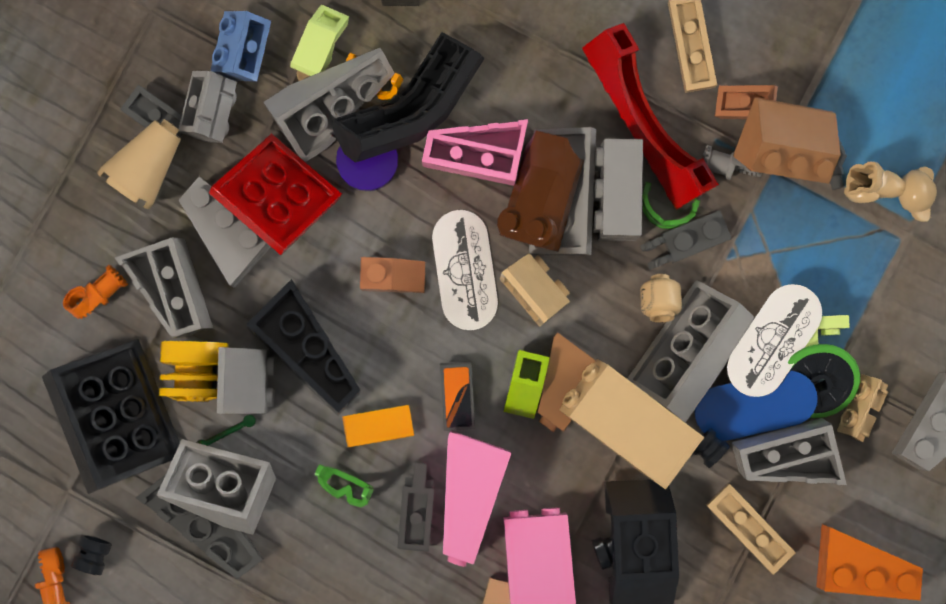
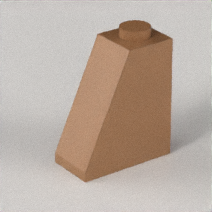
M557 332L552 338L548 356L550 359L537 413L542 416L539 422L549 430L554 432L558 428L564 432L572 420L559 410L563 405V399L582 380V373L586 367L596 360Z

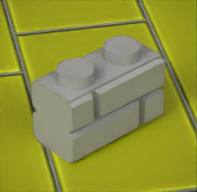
M192 71L179 125V133L204 142L223 143V139L229 131L228 118L230 110L237 98L235 92L237 82L212 71Z

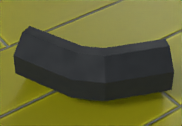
M441 32L407 88L392 100L332 119L333 131L343 153L356 163L421 141L427 136L429 130H434L448 118L485 58L469 46Z

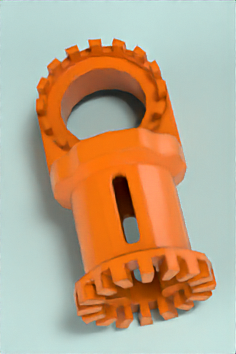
M108 265L106 272L94 283L89 282L85 287L77 286L71 289L63 300V307L77 319H83V316L86 318L88 316L87 313L91 314V311L100 303L106 306L109 303L108 299L121 287H126L128 282L122 275H118L119 272L112 265Z
M56 546L39 551L38 555L40 556H38V559L41 560L38 562L39 564L42 563L40 569H42L41 572L45 580L35 583V588L40 590L43 604H70L65 599L61 584L64 581L62 574L65 573V564L59 547Z

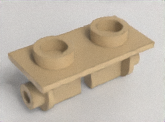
M861 374L858 392L842 414L837 432L852 436L853 439L864 442L865 437L869 438V434L877 419L868 414L871 408L880 412L884 400L889 393L886 390L888 384L882 382L881 379Z

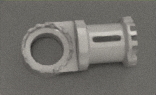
M707 145L704 150V160L711 172L724 175V179L730 180L734 170L740 173L743 172V174L749 172L748 175L750 176L751 173L755 177L756 174L757 177L762 176V173L750 171L733 156L734 152L731 154L713 150L710 145Z

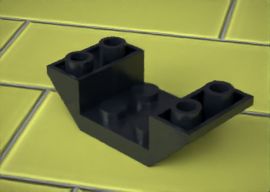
M651 479L604 481L605 510L607 514L611 515L613 576L608 577L609 603L674 604L679 581L677 517L670 487L668 486L667 489H664Z

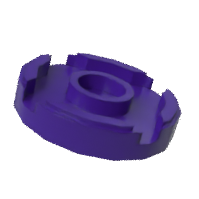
M339 146L336 165L340 176L349 186L362 191H375L385 187L393 179L398 168V154L395 149L355 163L343 153L341 146Z

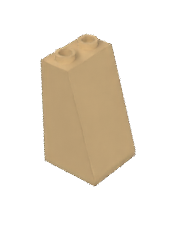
M598 359L586 367L582 373V380L575 389L570 390L565 395L562 402L563 405L559 409L631 466L664 489H667L704 439L701 434L611 366Z

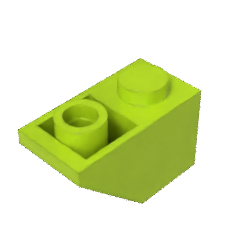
M522 350L517 351L503 412L534 419L550 357Z

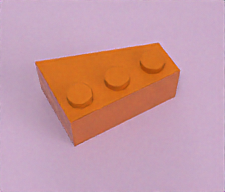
M822 524L816 587L825 592L921 601L923 568Z

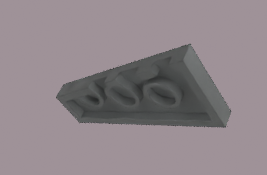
M165 475L135 497L157 513L156 515L182 533V536L202 549L208 557L236 579L240 578L264 559L244 532L223 527L158 498L157 493Z

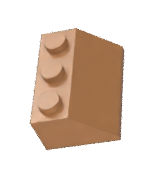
M755 97L733 156L753 172L829 184L841 156L836 114L833 111Z

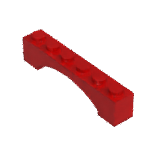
M622 23L608 28L583 46L582 50L589 64L595 70L605 91L609 94L619 111L620 117L626 123L634 139H643V154L675 209L681 208L718 186L719 184L704 158L697 160L684 151L667 134L654 115L645 97L638 75L636 52L640 49L626 25Z

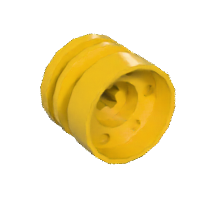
M161 341L160 362L173 365L175 368L172 373L160 375V380H174V388H159V396H166L177 401L209 402L217 399V389H213V381H218V374L213 373V367L218 366L219 347H228V343Z

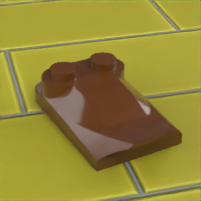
M535 131L533 137L526 145L508 206L498 217L499 235L559 252L584 160L580 159L573 151L568 138Z

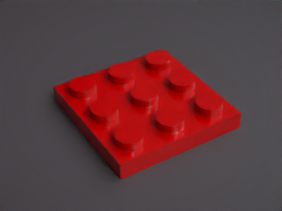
M272 133L219 179L209 191L212 197L280 255L316 223L342 195L341 192Z

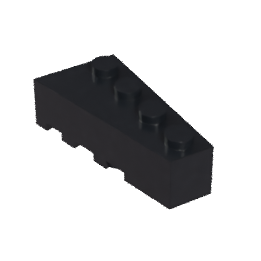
M291 279L247 323L248 330L339 416L360 394L361 390Z

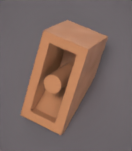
M361 257L360 289L362 291L424 293L425 262L397 258Z

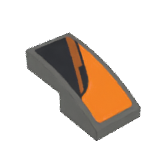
M471 361L440 363L444 431L475 429Z

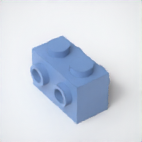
M224 11L223 18L219 24L220 32L217 45L212 54L211 71L234 81L257 82L271 21L248 11Z

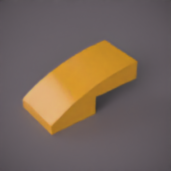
M409 405L342 416L347 447L414 436Z

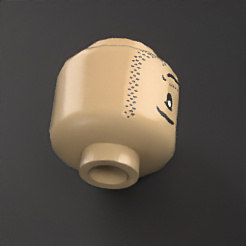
M653 275L651 280L641 286V309L644 315L650 317V321L659 323L674 320L675 316L681 312V286L677 281L670 279L669 275Z

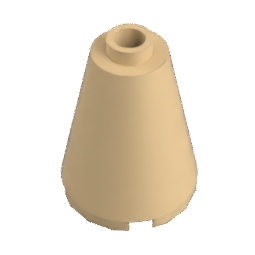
M165 119L161 123L154 120L103 164L97 171V174L101 177L106 173L109 176L106 182L135 203L139 199L146 201L143 207L150 210L181 138L176 135L179 129Z

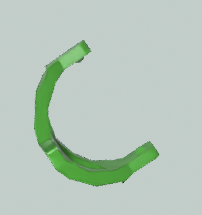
M645 183L642 193V210L649 222L659 228L672 230L687 224L695 217L700 204L698 199L694 200L690 213L679 220H663L652 209L648 201L651 183Z
M319 464L315 475L318 476L319 484L325 491L337 499L346 495L347 502L353 506L363 507L367 505L374 491L372 485L333 467ZM335 474L364 488L361 495L362 499L353 498L350 485L336 490L327 484V481Z

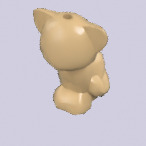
M867 162L864 165L855 164L850 168L844 194L855 203L875 202L879 198L898 197L902 207L909 211L912 217L920 222H926L930 219V207L935 201L937 189L933 182V170L928 167L911 170L903 178H900L894 172L884 171L877 162Z

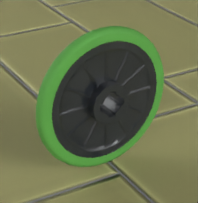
M828 344L808 346L794 353L788 361V364L794 363L790 371H796L805 375L813 384L824 379V381L814 384L818 400L816 409L810 418H823L838 413L851 403L858 392L860 385L859 367L855 359L840 347Z

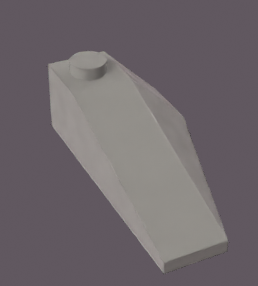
M377 48L293 83L263 103L296 154L304 162H307L330 147L336 140L332 119L356 112L364 102L371 101L395 73L382 49Z

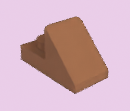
M775 85L719 86L715 116L720 119H747L754 98L776 101L778 87Z

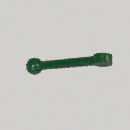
M246 415L242 422L207 440L200 439L196 443L209 446L246 426L253 427L256 424V418L253 415Z

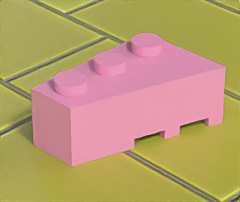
M528 119L518 120V122L491 123L474 127L465 126L429 130L422 158V166L514 186Z

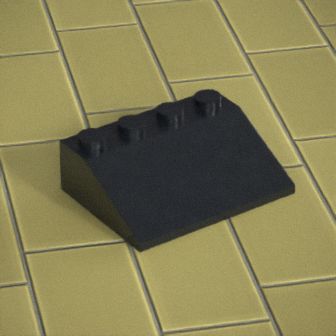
M139 339L51 369L42 376L88 494L173 460L180 442L163 399L159 396V389Z

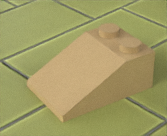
M528 253L501 273L500 280L540 327L570 302L566 297L570 293L559 279L553 282L546 272L550 269L539 255L533 258Z

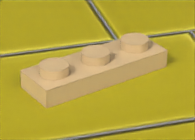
M669 0L668 7L685 93L716 88L717 80L701 0Z
M729 483L706 504L714 515L771 574L774 575L796 554Z

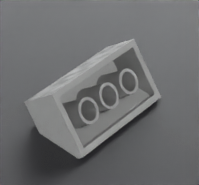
M696 280L682 299L681 312L675 316L674 320L666 322L627 379L686 423L727 364L731 353L755 317L741 303Z

